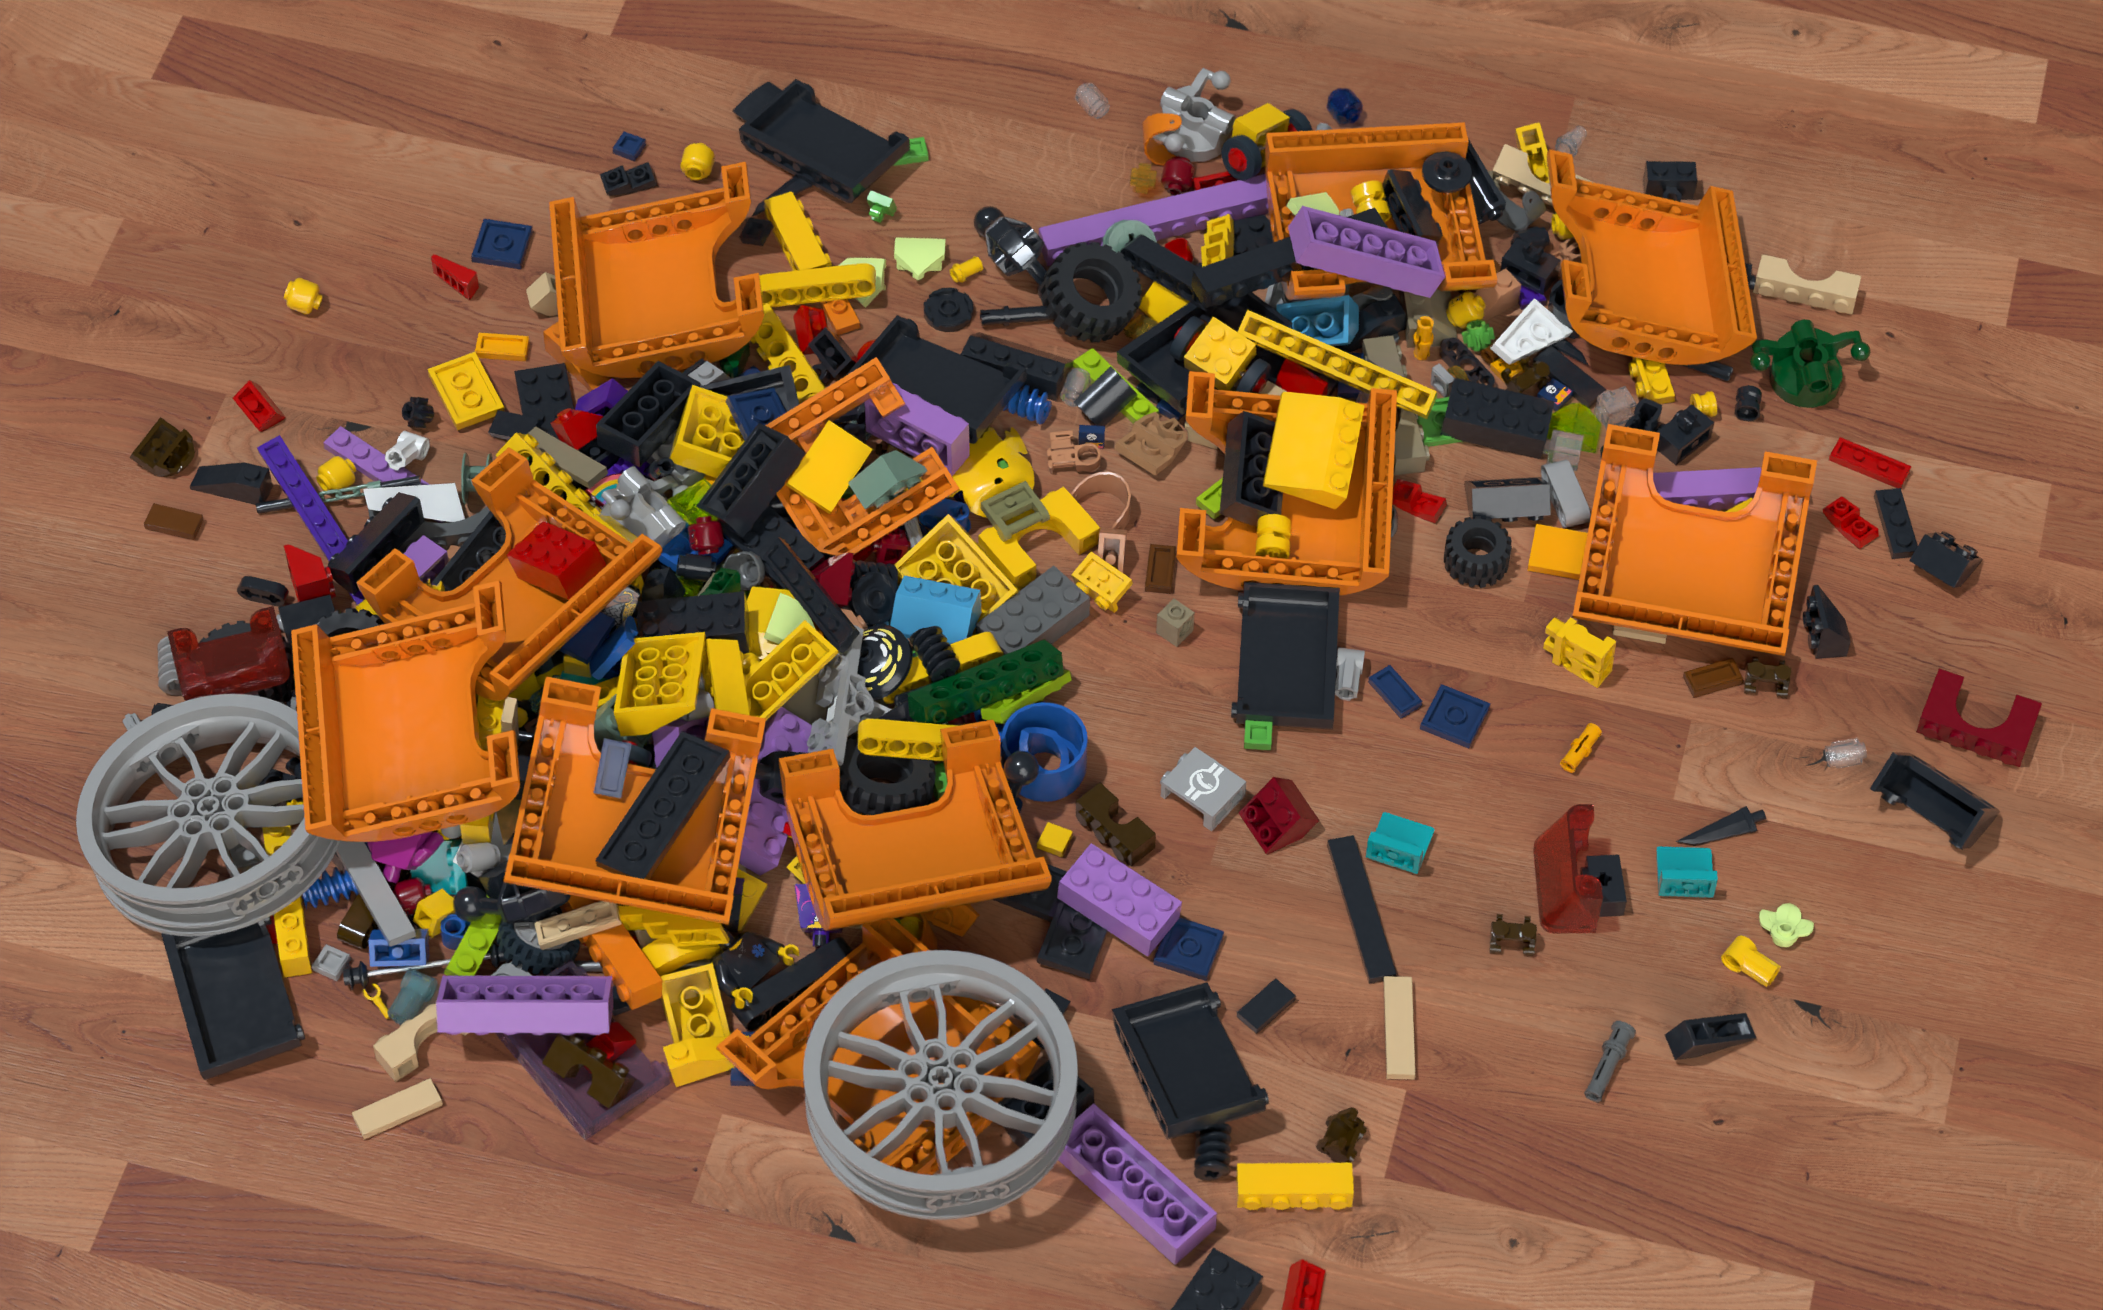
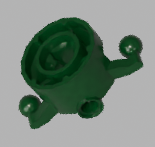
M1803 319L1795 322L1791 326V331L1780 337L1778 341L1756 340L1752 343L1751 346L1754 354L1750 359V364L1756 371H1764L1770 365L1769 355L1773 356L1770 369V384L1776 395L1786 403L1794 406L1815 408L1826 405L1834 399L1840 389L1842 366L1836 357L1838 350L1854 344L1850 349L1852 358L1856 361H1865L1870 356L1871 349L1867 343L1862 342L1859 331H1848L1832 335L1814 328L1811 320Z

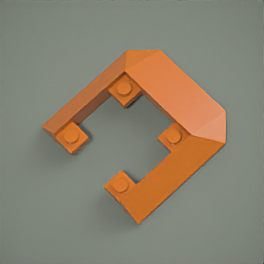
M876 357L765 426L788 436L807 454L829 420L833 422L868 399L872 400L882 418L904 406L905 402ZM931 447L913 458L914 461L925 466L928 470L920 477L922 482L878 509L876 506L864 509L857 496L853 495L845 501H842L840 498L829 514L786 486L796 469H794L776 495L801 535L819 552L837 556L848 552L855 555L957 492L960 488L934 448Z

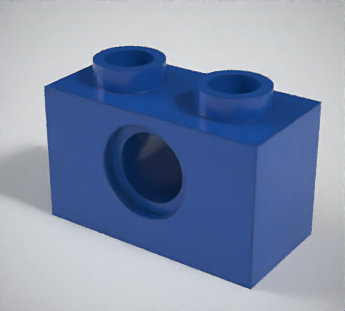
M414 929L416 937L392 947L388 945L381 930H372L369 937L370 967L426 965L429 958L428 929Z

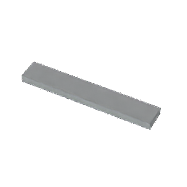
M340 841L336 853L388 945L392 947L416 937L413 926L376 862L372 860L371 853L365 843Z

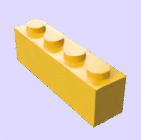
M792 191L764 200L765 217L774 226L772 231L792 271L832 267L829 255L827 253L824 254L822 251L823 247L820 237L818 235L815 236L813 233V225L810 218H805L804 207L801 200H796Z
M707 639L705 641L701 668L704 689L711 695L714 709L750 716L751 701L746 694L747 676L743 674L742 669L744 656L743 652L739 650L738 640Z
M1237 1163V1208L1256 1210L1263 1207H1273L1277 1210H1284L1289 1207H1302L1303 1209L1312 1210L1317 1207H1331L1339 1210L1352 1207L1354 1196L1352 1163Z

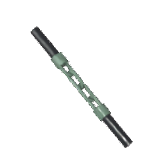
M419 475L384 482L378 480L355 487L322 491L317 494L323 503L365 496L364 492L360 493V489L417 486L422 484ZM353 491L354 494L343 495L342 492ZM335 493V497L324 499V495ZM288 498L256 503L258 514L294 508Z

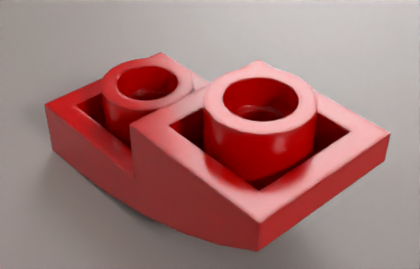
M1841 496L1823 508L1824 515L1832 525L1859 549L1879 536V529L1860 516V508Z

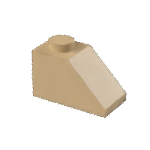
M545 272L526 291L531 309L551 317L558 315L556 282L554 275Z

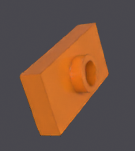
M848 299L819 302L837 335L860 328V322Z

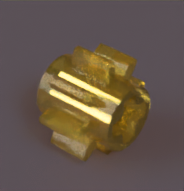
M1139 163L1138 168L1132 167L1130 186L1136 187V193L1147 194L1148 189H1155L1157 171L1151 170L1152 164Z

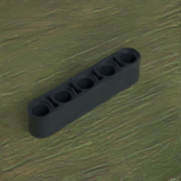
M1142 234L1138 235L1121 249L1120 252L1124 255L1123 258L1126 261L1130 260L1135 270L1205 312L1211 313L1220 306L1213 305L1204 308L1191 286L1193 270L1198 269L1197 266Z
M842 937L833 939L751 989L753 993L752 1003L743 999L745 1002L744 1008L739 1009L735 1006L734 1001L730 1009L747 1031H753L767 1023L853 950Z

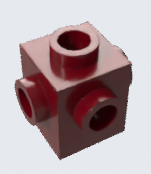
M899 528L871 544V552L875 553L877 563L882 562L885 565L889 563L895 565L911 548V542L907 541L905 530Z

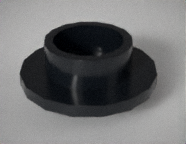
M1437 152L1429 156L1424 161L1422 176L1426 184L1442 193H1455L1464 189L1470 183L1472 175L1470 164L1466 159L1452 152Z

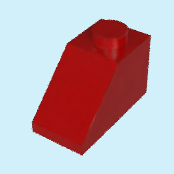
M568 408L558 413V418L552 421L551 425L560 441L578 450L597 437L596 424L604 416Z

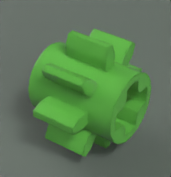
M1484 320L1469 322L1466 331L1462 332L1464 344H1467L1468 348L1471 347L1473 351L1483 350L1491 344L1492 339H1495L1493 327H1489V323H1486Z

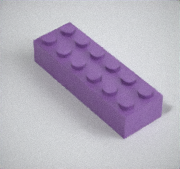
M1306 206L1300 208L1288 226L1296 263L1303 266L1318 268L1326 272L1341 274L1349 278H1356L1372 284H1379L1429 298L1445 278L1437 244L1433 240Z
M781 706L765 722L757 762L760 763L761 758L774 751L808 753L807 741L811 735L812 725ZM754 779L739 864L760 876L779 864L788 837L787 834L783 833L788 817L785 806L761 796L759 793L760 780Z
M442 976L436 1001L438 1033H447L449 1035L460 1033H475L477 1035L488 1033H503L506 1035L517 1033H532L534 1035L546 1033H560L562 1035L589 1033L591 1035H601L609 1033L613 1012L612 976Z
M1094 1103L1074 1120L1070 1138L1058 1160L1174 1265L1216 1229L1217 1213Z

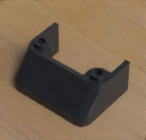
M1892 752L1870 787V790L1873 792L1883 793L1881 798L1892 805H1895L1896 802L1905 804L1948 832L1947 835L1951 837L1949 842L1961 850L1971 848L2000 812L1999 809L1911 753Z

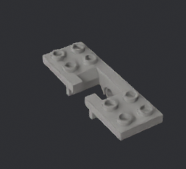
M856 625L854 626L860 633L844 654L839 652L818 673L819 684L816 704L825 708L837 696L834 719L827 722L819 718L812 723L811 735L807 741L808 753L833 749L839 766L844 761L848 730L857 725L859 719L869 714L875 707L874 700L865 687L866 678L857 674L864 629ZM856 699H860L864 703L865 710L859 708Z

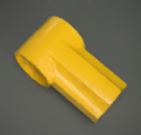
M1742 935L1737 936L1721 955L1722 963L1733 972L1743 971L1765 987L1771 985L1781 968L1780 965L1758 952L1756 945L1749 938Z

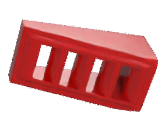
M436 254L431 256L433 273L463 297L470 300L479 289L477 272Z

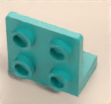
M1384 812L1376 831H1371L1368 838L1366 858L1418 874L1435 829Z
M462 838L444 840L436 852L422 866H419L416 870H411V877H419L425 885L430 884L433 893L444 889L449 895H453L460 889L467 887L466 872L459 865L452 862L462 842Z
M1657 847L1658 896L1714 897L1718 877L1717 871H1713L1712 851L1710 848Z

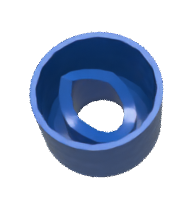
M1034 703L1020 708L1006 721L1002 731L1003 770L1006 759L1017 751H1026L1032 755L1046 752L1054 754L1061 760L1060 766L1056 770H1046L1039 765L1037 778L1029 785L1023 786L1019 795L1039 802L1056 801L1073 793L1082 783L1087 768V731L1082 720L1070 709L1055 703Z

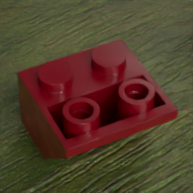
M850 552L830 557L811 571L839 608L848 606L852 596L850 580L855 570V562L853 561L854 553Z
M1273 777L1239 812V815L1265 854H1270L1302 839L1320 821L1294 782L1278 777Z

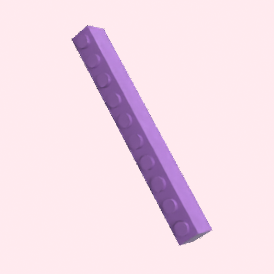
M1266 174L1255 176L1248 180H1238L1039 228V237L1045 242L1042 249L1043 257L1047 266H1051L1057 256L1070 245L1075 246L1080 242H1086L1089 245L1090 242H1098L1099 246H1103V237L1107 229L1121 220H1136L1148 225L1154 232L1156 241L1171 236H1179L1184 233L1207 229V221L1228 214L1231 215L1233 221L1267 214L1269 210Z

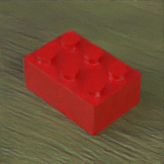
M545 521L537 525L531 533L506 554L519 579L568 600L607 566L594 541Z

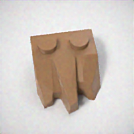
M1153 412L1137 420L1133 424L1132 431L1116 442L1115 450L1156 476L1171 465L1186 441L1187 432L1176 431L1179 422L1175 417L1166 421H1160L1159 415Z

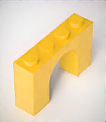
M1065 487L1049 492L1040 500L1048 510L1050 520L1031 525L1013 534L1011 539L1004 542L1000 539L994 527L986 528L978 535L980 547L1019 589H1022L1036 579V564L1018 544L1021 537L1026 533L1038 529L1054 531L1060 534L1078 555L1099 544L1100 527ZM1030 509L1005 521V524L1008 526L1035 511Z

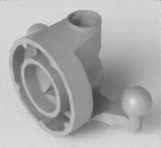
M1202 68L1191 86H1185L1177 90L1168 87L1163 93L1160 101L1162 113L1180 116L1182 125L1177 130L1160 133L1153 138L1163 142L1166 149L1173 155L1185 157L1191 162L1208 161L1221 154L1224 143L1230 139V132L1236 117L1215 107L1209 100L1202 98L1201 92L1208 80H1211L1213 87L1218 90H1224L1229 87L1231 79L1225 71L1214 73Z
M632 466L620 475L615 489H608L602 493L601 496L605 499L606 503L600 515L611 516L638 537L644 534L663 548L684 529L686 522L671 505H668L667 501L660 494L668 489H672L674 501L679 505H687L693 498V492L687 485H679L672 476H666L653 482L646 479L635 466Z

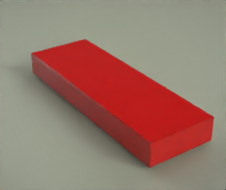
M1839 437L1829 457V461L1895 488H1902L1912 467L1842 437Z

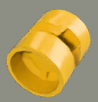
M1380 181L1364 182L1351 189L1350 193L1355 207H1358L1356 214L1376 208L1384 222L1390 219L1391 213L1388 203L1384 201L1386 196Z
M1278 514L1261 516L1257 521L1256 556L1265 557V555H1270L1273 558L1288 559L1290 556L1291 520Z

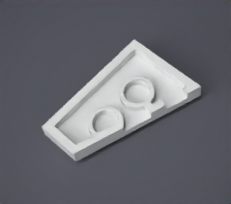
M1534 298L1490 349L1511 365L1521 360L1524 356H1529L1568 337L1573 331L1562 324Z

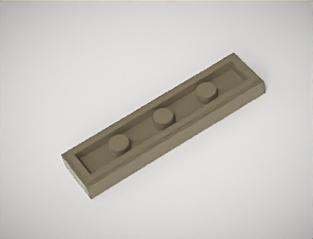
M538 427L528 432L539 442L537 447L543 453L547 452L555 459L556 463L554 465L560 471L564 470L573 480L590 489L608 474L607 468Z

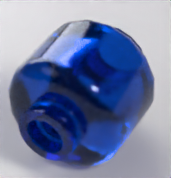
M1338 88L1329 95L1327 110L1339 124H1352L1360 118L1363 104L1351 89Z

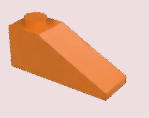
M559 321L543 331L545 350L560 364L565 363L566 370L589 391L594 390L613 378L581 369L562 356Z

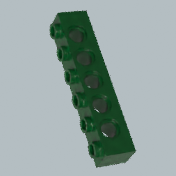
M1044 639L908 693L909 715L916 722L944 724L1064 675L1062 652Z

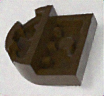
M160 417L133 451L130 459L156 476H173L183 471L192 462L195 455L193 438L185 428L179 431Z

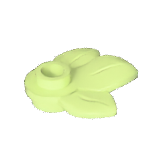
M1791 903L1782 904L1776 912L1762 909L1759 913L1761 926L1770 931L1773 942L1780 947L1792 946L1798 937L1810 935L1814 928V922L1801 919L1800 909Z

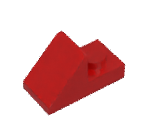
M612 1022L609 1033L596 1035L586 1045L590 1048L596 1047L601 1049L608 1055L606 1058L613 1062L637 1041L620 1023Z

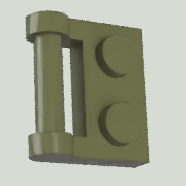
M1026 481L981 502V510L997 530L1003 542L1011 539L1013 534L1031 525L1050 520L1048 510ZM1030 509L1035 511L1008 526L1005 524V521Z

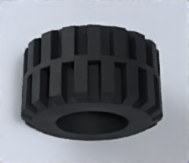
M1475 516V519L1470 517L1464 518V522L1459 520L1455 523V527L1450 528L1446 538L1444 563L1446 571H1450V576L1453 579L1458 578V583L1462 585L1468 583L1469 587L1474 588L1475 585H1479L1480 588H1483L1488 583L1490 585L1496 584V579L1501 580L1504 577V573H1507L1509 567L1512 540L1508 536L1506 528L1501 529L1502 524L1499 522L1493 523L1491 518L1484 520L1481 519V516ZM1480 549L1488 554L1475 555L1467 550Z

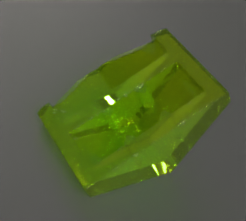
M1571 403L1552 413L1545 444L1596 453L1602 423L1587 406L1580 403Z
M704 478L669 498L667 503L689 525L696 523V518L708 516L696 506L712 485Z

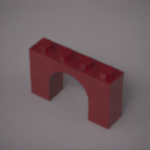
M1939 668L1916 732L1927 738L1937 739L1954 747L1973 751L1980 756H1987L2002 761L2004 764L2020 767L2042 703L2016 694L2010 714L2004 723L1987 729L1972 726L1962 719L1956 708V701L1964 681V676Z

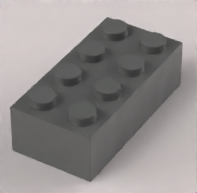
M1052 566L976 624V635L983 632H991L1004 655L1044 639L1053 644L1090 616V597L1059 569Z

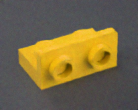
M1633 357L1632 362L1629 363V372L1631 378L1635 377L1636 379L1635 390L1637 397L1647 398L1658 404L1674 402L1675 394L1665 364Z
M1090 552L1071 574L1074 584L1094 598V602L1105 611L1109 609L1114 613L1118 610L1117 602L1133 584L1132 579L1093 552Z

